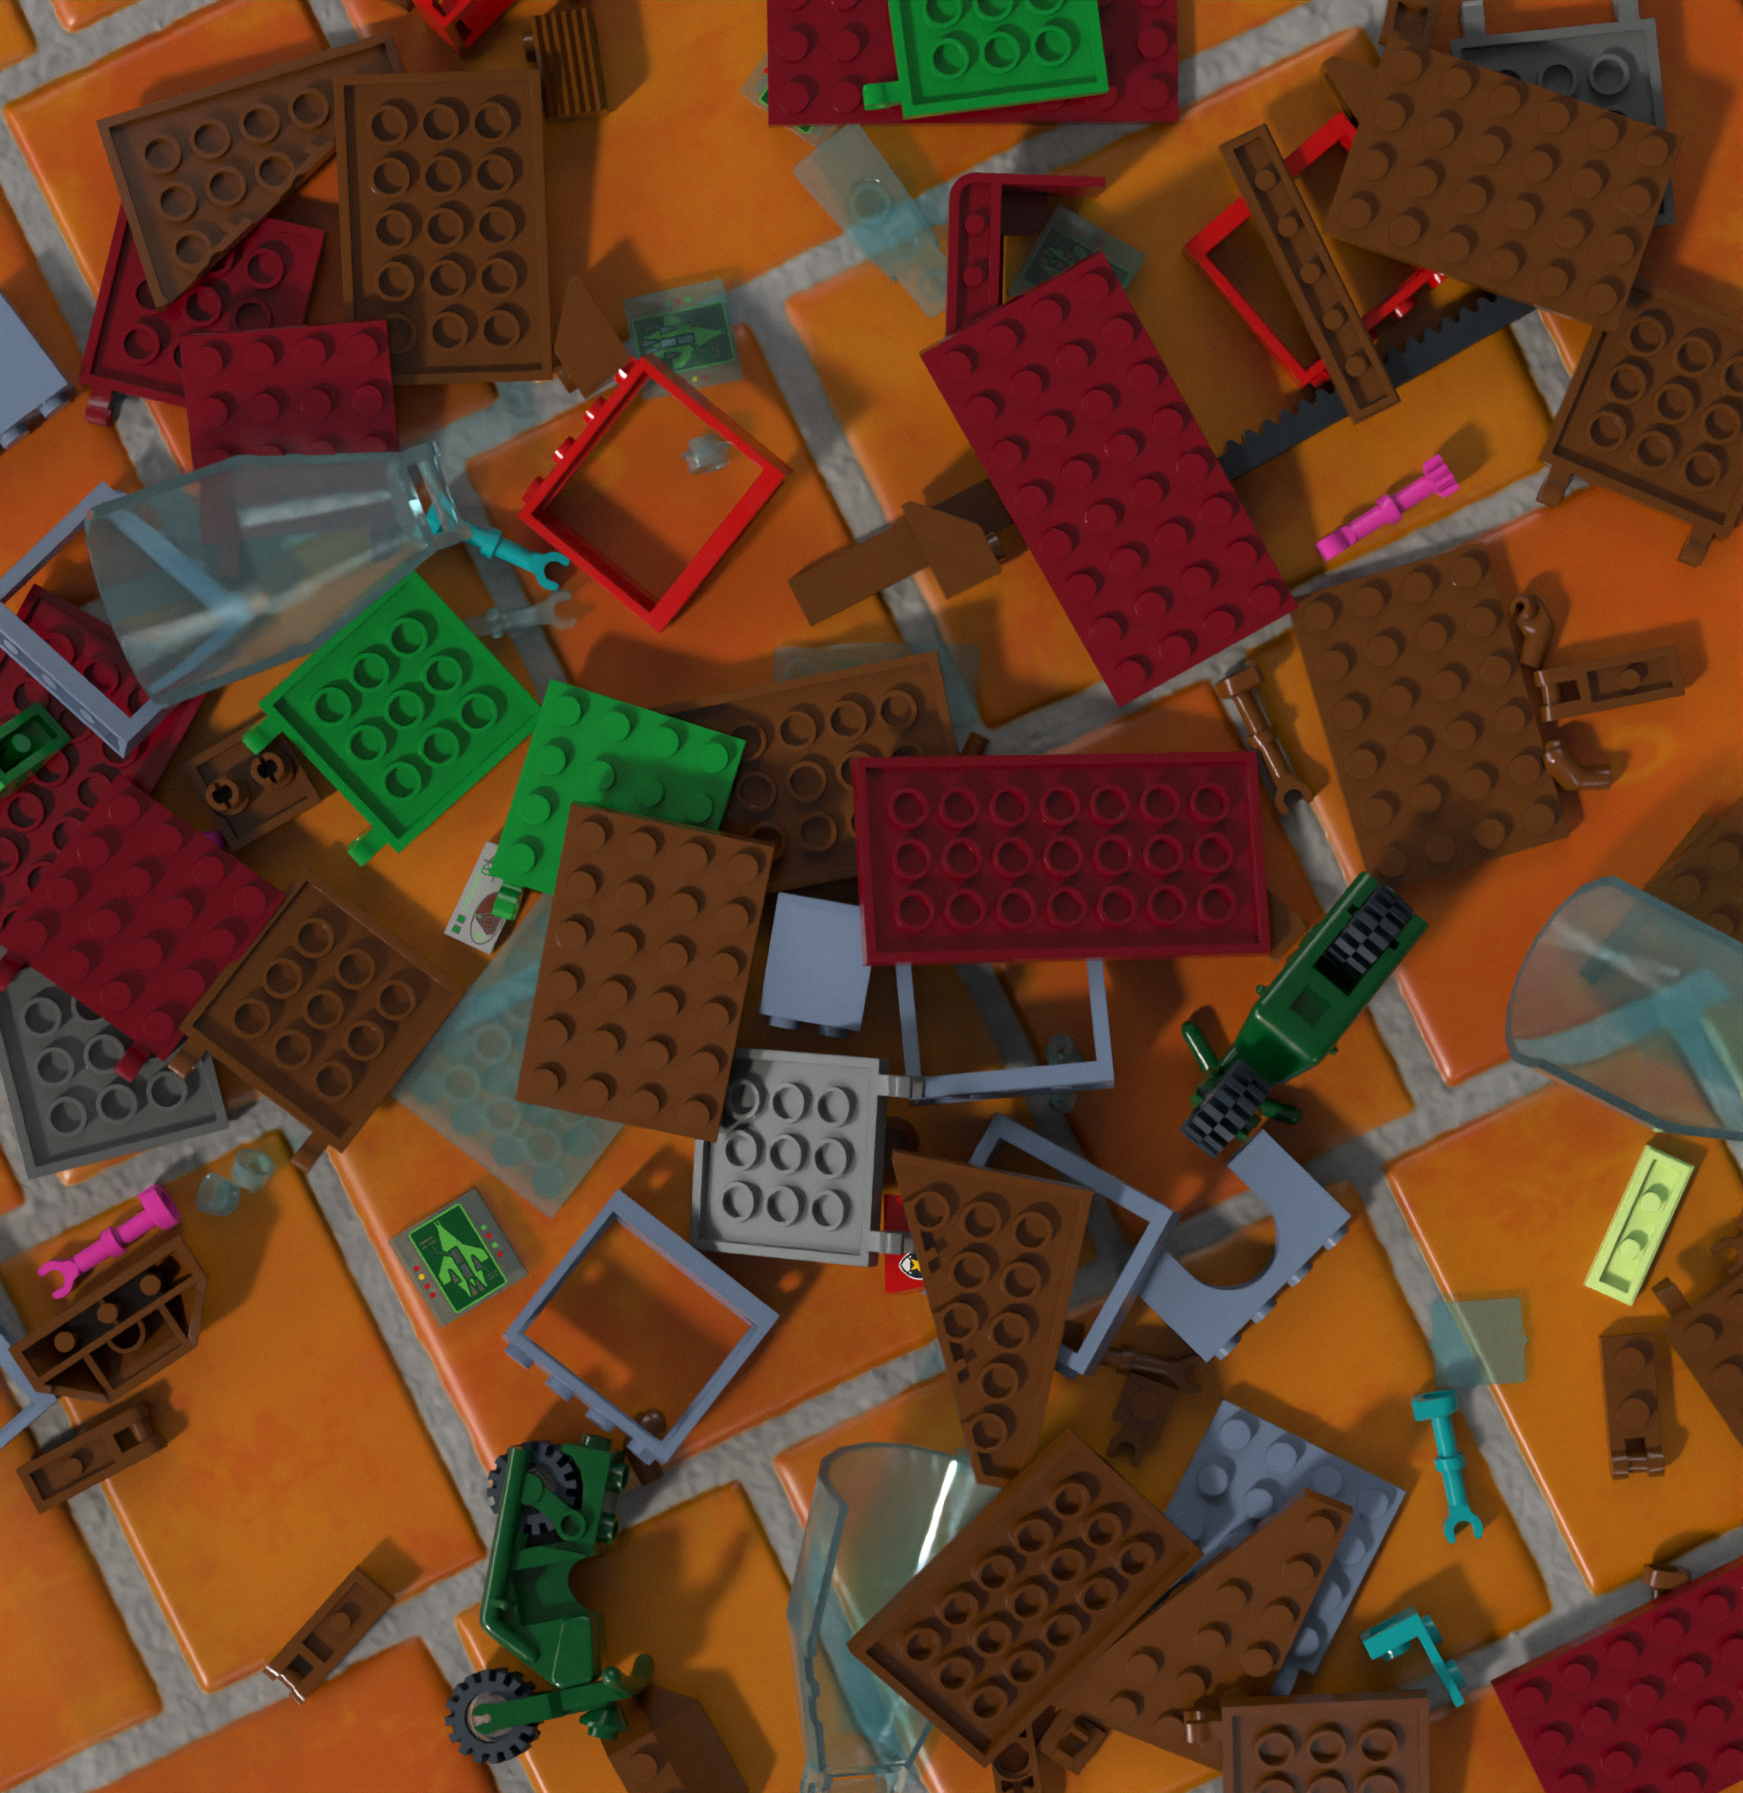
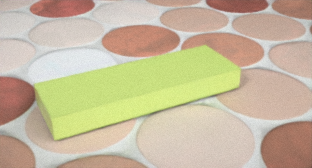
M1645 1144L1583 1282L1585 1286L1630 1306L1633 1305L1695 1166Z

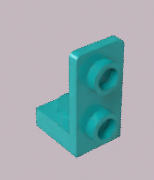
M1410 1606L1358 1634L1371 1659L1374 1660L1382 1656L1384 1661L1391 1660L1405 1653L1411 1648L1409 1641L1418 1637L1455 1707L1457 1708L1465 1704L1459 1690L1467 1687V1684L1455 1661L1451 1659L1444 1663L1435 1645L1442 1642L1443 1639L1429 1613L1420 1618L1414 1607Z

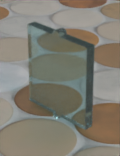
M1520 1297L1430 1303L1433 1340L1428 1342V1347L1434 1353L1436 1388L1526 1382L1524 1345L1528 1343V1337L1523 1334Z

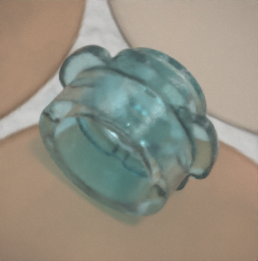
M716 434L703 435L687 442L689 450L681 454V460H686L691 475L706 474L729 465L727 449L730 448V444L724 441L719 442Z

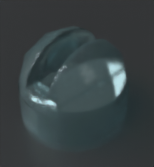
M242 1149L237 1153L231 1166V1180L237 1189L242 1186L249 1189L248 1193L250 1194L260 1192L270 1182L275 1170V1164L268 1155L261 1151Z
M209 1173L199 1186L196 1206L200 1212L212 1216H227L238 1207L241 1194L238 1186L228 1177Z

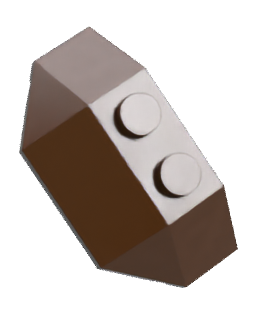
M180 1234L8 1348V1351L36 1392L112 1404L198 1347L209 1277Z
M648 1684L644 1692L627 1699L617 1700V1704L621 1705L630 1723V1729L628 1732H619L617 1740L601 1738L600 1740L609 1761L628 1793L749 1792V1787L698 1699Z

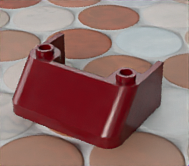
M972 172L961 176L952 186L948 197L944 337L1003 304L1004 236H1028L1036 232L1046 218L1047 197L1098 198L1106 187V177Z

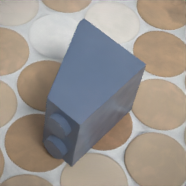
M787 892L778 893L759 1014L769 1015L768 1025L798 1030L800 1021L820 1024L818 1034L849 1039L850 1030H861L872 966H863L859 905Z

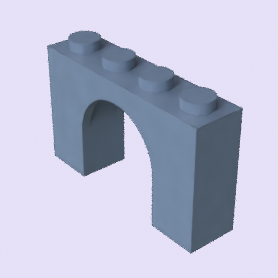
M0 289V446L2 445L7 450L21 442L30 433L26 426L42 414L46 419H49L62 411L71 402L67 396L77 388L5 292Z
M1261 1127L1231 1155L1225 1164L1265 1203L1272 1215L1276 1238L1273 1253L1266 1266L1256 1276L1246 1282L1232 1286L1212 1285L1191 1274L1164 1247L1138 1294L1206 1362L1214 1355L1219 1360L1226 1357L1242 1339L1237 1332L1250 1319L1257 1324L1275 1307L1277 1301L1272 1296L1286 1282L1291 1287L1299 1283L1313 1268L1314 1265L1309 1259L1322 1245L1329 1251L1349 1231V1228L1344 1223L1351 1215ZM1128 1261L1117 1271L1119 1277Z

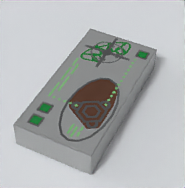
M486 841L444 934L491 955L507 919L491 915L503 879L489 875L498 845Z

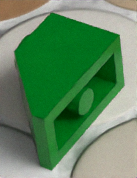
M39 701L0 727V802L15 792L72 740Z

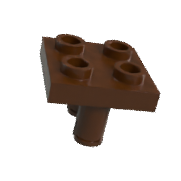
M252 723L182 763L232 852L243 849L324 802L283 731L261 752L255 755L242 742L243 738L241 737L254 724Z

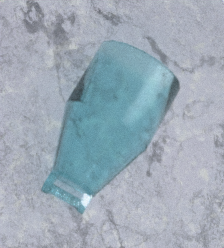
M436 440L402 452L335 453L334 455L286 454L285 456L236 455L90 508L87 511L84 525L87 549L96 584L125 658L141 687L155 705L168 708L315 652L435 552L473 538L468 523L462 524L437 457L441 453ZM415 465L419 467L443 529L442 532L434 535L407 469Z
M1616 876L1602 877L1582 885L1560 904L1535 937L1517 973L1506 1009L1505 1042L1512 1060L1654 1132L1743 1142V944Z
M866 1442L839 1447L821 1459L786 1611L803 1752L806 1760L799 1793H903L908 1770L931 1731L933 1724L850 1653L846 1643L1003 1490V1488L977 1484L971 1463L945 1452L910 1444ZM876 1774L872 1778L833 1781V1778Z

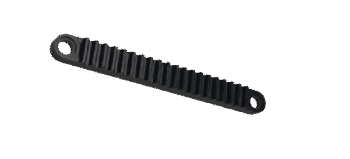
M1494 293L1490 294L1491 302L1482 296L1473 304V312L1463 307L1455 314V322L1445 317L1437 324V332L1428 327L1419 334V342L1411 337L1408 338L1401 345L1402 353L1395 348L1389 349L1384 354L1383 364L1395 389L1535 311L1537 308ZM1333 383L1330 385L1331 395L1322 388L1312 395L1313 405L1305 399L1299 400L1295 404V415L1287 409L1281 410L1277 415V425L1268 419L1262 421L1259 425V435L1250 429L1244 431L1241 435L1242 445H1239L1232 439L1228 440L1224 444V455L1217 460L1229 482L1235 481L1348 417V413Z

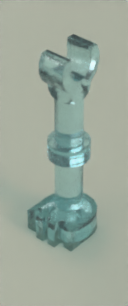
M567 589L554 591L546 601L536 605L500 611V607L487 609V614L462 619L477 637L492 634L493 639L504 637L505 631L539 624H550L556 629L561 630L571 629L577 625L576 616L561 618L554 612V607L558 602L572 599L571 590Z

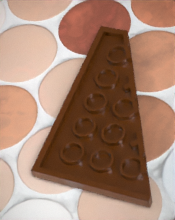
M391 31L96 121L158 313L168 310L336 152L333 75L405 73Z
M893 1148L891 1161L973 1475L977 1484L1004 1489L1035 1459L1094 1191L1090 1187Z
M1303 1488L1285 1503L1281 1511L1267 1516L1257 1524V1529L1233 1548L1227 1547L1200 1568L1191 1581L1181 1583L1169 1593V1598L1146 1616L1142 1615L1051 1705L1222 1772L1221 1740L1204 1743L1186 1742L1183 1709L1203 1707L1214 1712H1220V1698L1268 1696L1352 1519L1353 1506L1308 1488Z

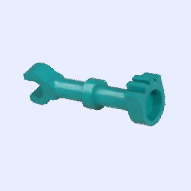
M438 490L422 524L421 534L435 540L444 532L481 549L479 554L491 559L494 555L534 573L538 583L543 588L557 591L559 584L547 579L544 569L548 563L554 561L568 567L570 560L559 552H549L542 555L502 537L503 531L491 526L490 530H487L451 514L457 498Z
M1438 1390L1413 1395L1414 1398L1410 1399L1414 1419L1416 1421L1432 1420L1438 1455L1434 1457L1436 1471L1442 1472L1448 1514L1442 1524L1443 1534L1450 1544L1456 1543L1455 1525L1460 1521H1468L1471 1523V1529L1475 1538H1482V1522L1476 1513L1470 1510L1462 1473V1468L1466 1466L1464 1452L1458 1451L1451 1416L1460 1409L1457 1390Z

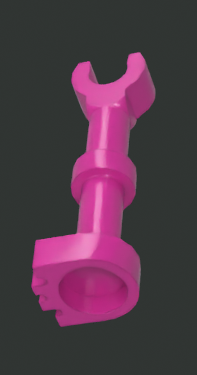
M1437 454L1423 463L1424 476L1391 497L1387 493L1375 500L1377 504L1375 507L1315 544L1325 561L1327 562L1386 523L1393 526L1403 519L1402 513L1433 493L1445 499L1459 490L1458 483L1440 455Z
M157 1182L138 1194L145 1210L117 1228L109 1226L101 1231L99 1240L67 1260L60 1258L52 1259L40 1267L38 1270L40 1277L52 1270L60 1271L64 1276L63 1286L52 1293L55 1299L63 1298L73 1292L77 1286L78 1277L111 1255L114 1258H118L127 1252L128 1244L154 1227L158 1226L168 1231L182 1222L179 1209L163 1185L160 1186Z

